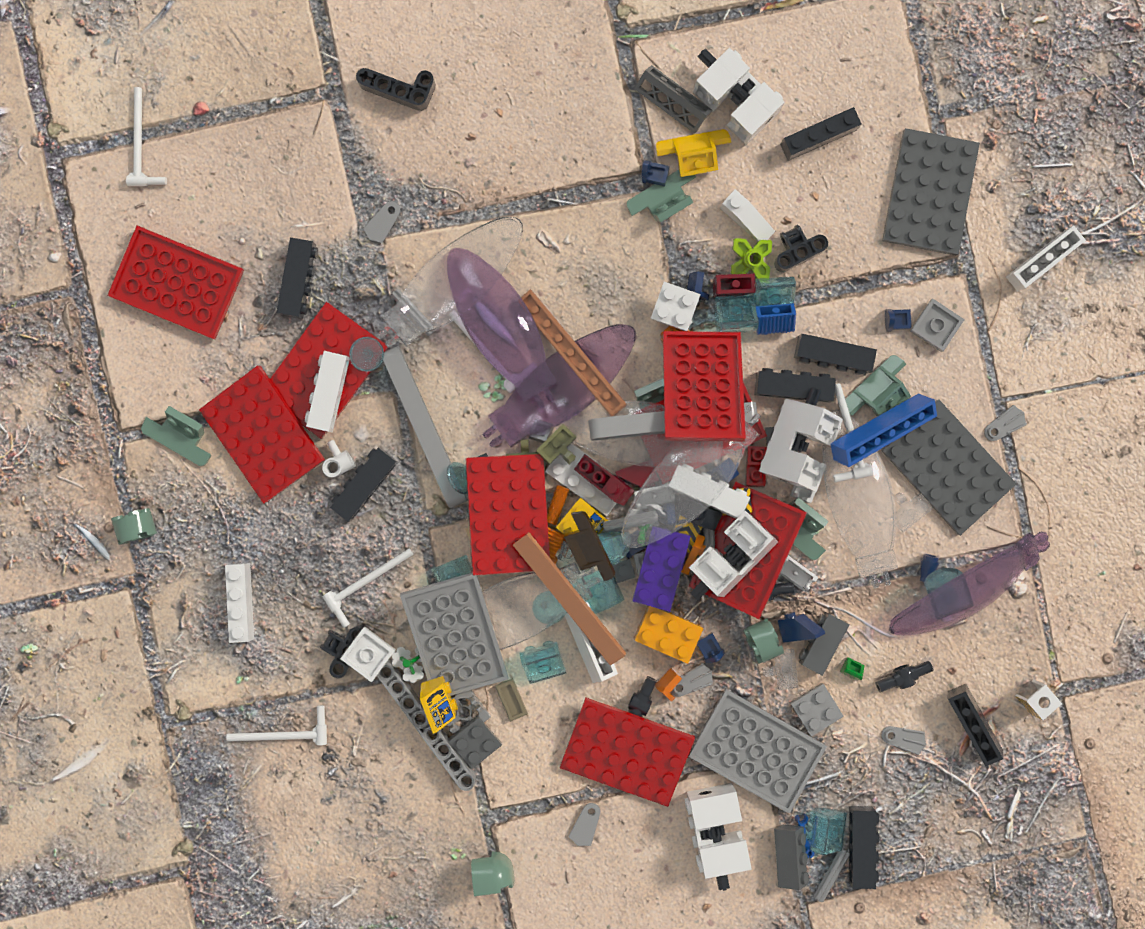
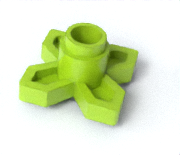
M734 238L732 250L741 259L731 265L730 274H747L751 269L755 273L756 278L769 279L770 267L764 262V257L771 253L772 241L759 240L751 247L746 239ZM750 255L753 256L752 262H750Z

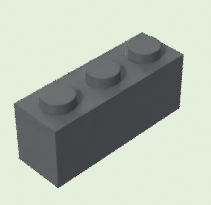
M827 612L821 615L817 621V625L825 630V634L816 639L808 640L807 648H803L799 655V663L822 676L850 625Z
M782 824L774 829L778 887L801 890L809 882L804 827Z

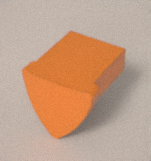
M670 668L656 683L655 687L672 702L675 697L670 692L682 678Z

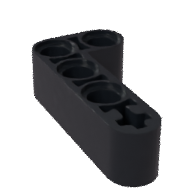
M361 68L356 73V80L361 89L418 111H423L428 107L436 86L432 73L426 70L418 73L414 85L368 68ZM424 79L431 80V82L428 85L422 84V81ZM383 83L388 84L386 89H380L379 87ZM400 90L406 91L403 96H398L397 93ZM417 97H424V100L421 103L415 102V99Z

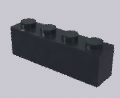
M852 107L783 138L780 145L787 161H790L857 131L862 123L855 108Z
M290 237L276 311L281 316L303 319L304 315L307 314L308 304H306L307 296L311 294L310 278H313L315 273L313 262L318 256V247H316L313 241Z
M800 334L794 358L799 359L798 362L810 364L811 361L817 363L819 367L828 368L829 366H834L838 371L847 372V370H853L856 375L866 376V373L873 372L877 349Z
M762 368V371L756 373L754 395L806 400L810 388L813 387L821 390L819 402H833L836 378H830V374H819L818 377L811 376V372H800V375L792 374L791 370H781V373L773 372V369Z
M373 448L367 456L369 458L365 464L361 463L355 471L357 473L353 479L349 478L343 486L345 488L341 494H336L331 501L333 504L330 508L347 522H351L398 464V461L382 448Z
M967 684L949 690L948 700L985 767L1003 760V749Z
M849 806V884L852 889H876V883L879 882V873L876 870V863H879V853L876 851V844H879V833L876 832V824H879V813L872 806Z

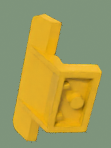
M720 129L658 141L656 143L657 156L676 153L680 177L718 170V161L715 146L731 143V137L727 130Z

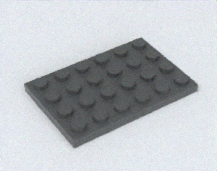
M907 128L903 130L883 233V242L955 256L959 255L980 145L979 142Z
M938 399L935 401L937 417L888 444L881 451L947 524L961 536L1016 485V482Z

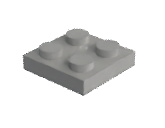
M932 298L910 332L940 352H943L965 319Z
M823 683L790 702L811 737L844 717Z

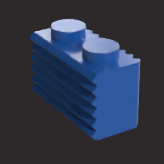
M794 303L755 306L754 324L756 333L758 335H767L779 332H794L796 324Z

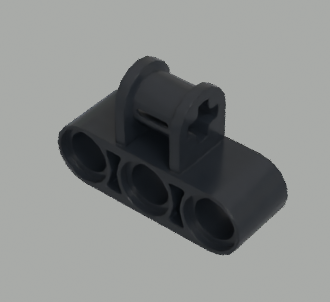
M797 224L793 229L780 233V238L786 251L777 256L774 266L777 271L786 272L820 255L827 249L828 239L826 236L819 234L807 240L801 227ZM814 241L821 242L822 249H817L814 246ZM798 249L805 252L804 258L797 255ZM780 258L787 259L788 266H782Z
M357 625L353 627L346 637L333 630L328 631L329 635L324 644L320 645V648L335 657L329 668L332 677L342 678L349 672L351 667L340 658L345 653V647H349L355 640L354 631H361L364 626ZM336 664H341L344 667L343 673L336 671Z

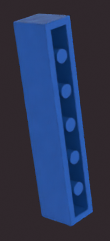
M918 393L830 443L833 460L851 467L937 417L935 399Z

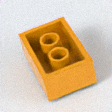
M647 606L634 640L688 664L704 628L666 610Z

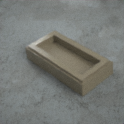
M513 678L495 685L510 722L528 714Z

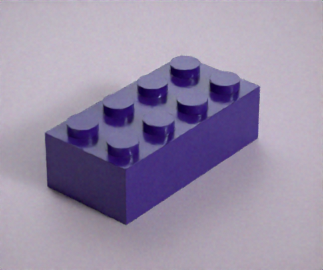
M652 525L632 599L633 602L671 611L690 535Z

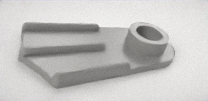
M387 202L363 228L369 240L383 243L400 214V207L396 202ZM391 207L395 208V212L393 214L389 213V209Z
M1012 405L985 428V437L990 441H996L1027 425L1025 412ZM992 429L997 431L995 436L991 434Z
M700 663L680 676L682 680L677 685H682L683 689L676 691L675 687L671 692L673 695L681 697L712 685V670L703 663Z
M888 726L881 733L884 742L917 755L926 746L924 731ZM893 732V738L889 739L888 734Z
M588 803L584 806L569 834V838L577 846H591L600 816V808L597 804ZM593 808L595 813L590 814L588 810Z

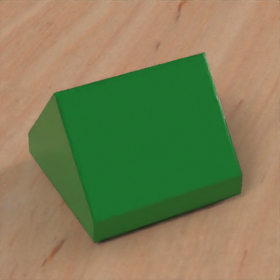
M847 657L840 672L855 680H862L865 665Z

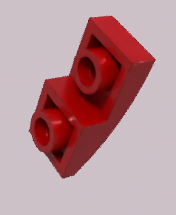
M747 447L745 486L765 487L766 474L759 470L767 447Z

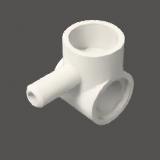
M334 440L327 443L334 457L325 460L322 470L326 476L340 477L343 473L355 467L354 461L347 450L341 453ZM333 462L338 465V470L335 473H332L329 469Z

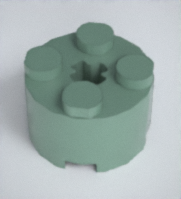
M149 508L128 512V515L111 518L119 545L157 534Z
M767 618L743 630L749 647L753 649L758 664L765 663L784 654L782 645L779 646L778 636Z

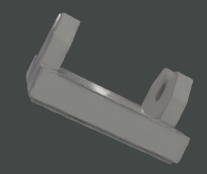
M469 690L452 697L457 702L458 710L456 718L447 725L450 732L456 733L462 727L457 726L455 723L460 719L470 722L473 719L471 717L472 710L475 708L483 722L491 718V715L474 692ZM459 699H469L471 704L469 706L462 705ZM462 707H466L470 711V715L466 718L461 717L459 714V710Z

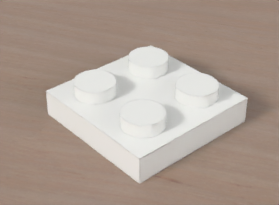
M664 282L651 319L688 331L701 294Z
M364 627L340 659L372 682L396 649Z

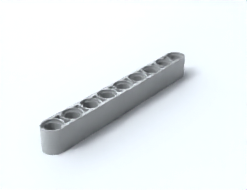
M396 346L381 353L385 366L448 507L451 509L467 502L465 492L400 347Z
M756 402L744 403L745 425L759 422ZM664 411L588 420L591 441L665 433Z
M389 659L384 667L390 668L391 675L385 676L381 669L377 677L458 787L464 791L471 790L476 781L474 771L448 743L449 737L443 729L437 732V737L435 738L428 735V730L431 728L420 698L409 683L403 680V675L398 668L392 666V660ZM394 683H401L403 690L396 691ZM406 698H411L414 701L413 707L405 704ZM423 714L426 717V721L419 722L416 715ZM446 745L449 748V752L442 753L439 750V746ZM453 760L458 761L460 768H453L450 762ZM468 776L472 782L465 784L462 781V777Z

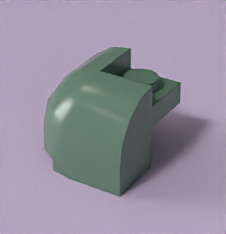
M492 851L491 857L472 859L471 873L474 896L501 893V888L507 886L513 888L515 882L514 868L511 860L505 854Z

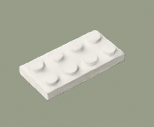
M571 443L567 449L576 456L575 460L569 465L559 455L545 472L608 516L616 502L574 470L585 453Z

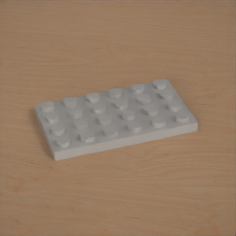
M469 573L400 593L428 681L443 676L445 682L450 683L452 690L450 696L509 679L477 575Z
M725 688L688 756L790 814L827 746Z

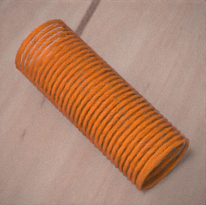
M559 485L556 486L553 493L554 496L547 510L548 523L557 525L570 489Z

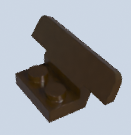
M584 511L571 513L579 530L573 532L571 527L563 530L564 538L580 570L597 566L604 581L612 579L615 576V570L588 514Z

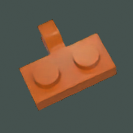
M697 535L681 571L682 573L689 575L691 570L689 567L698 559L697 555L701 556L706 547L703 545L704 536Z

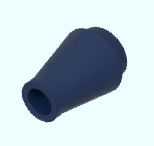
M923 554V558L920 559V581L925 583L932 582V578L940 564L938 556Z

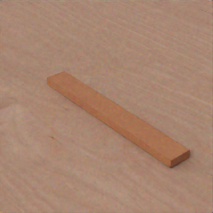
M531 289L516 301L611 417L627 406V403Z
M528 532L517 540L513 546L611 666L625 657L626 652L533 536Z

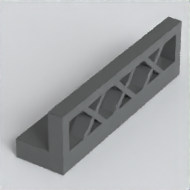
M652 65L644 71L634 88L694 134L712 112L711 108ZM644 80L651 83V91H646L641 87ZM663 92L666 94L668 102H661L657 93ZM678 103L681 105L683 113H676L673 109V104ZM689 115H694L700 119L696 126L689 122Z

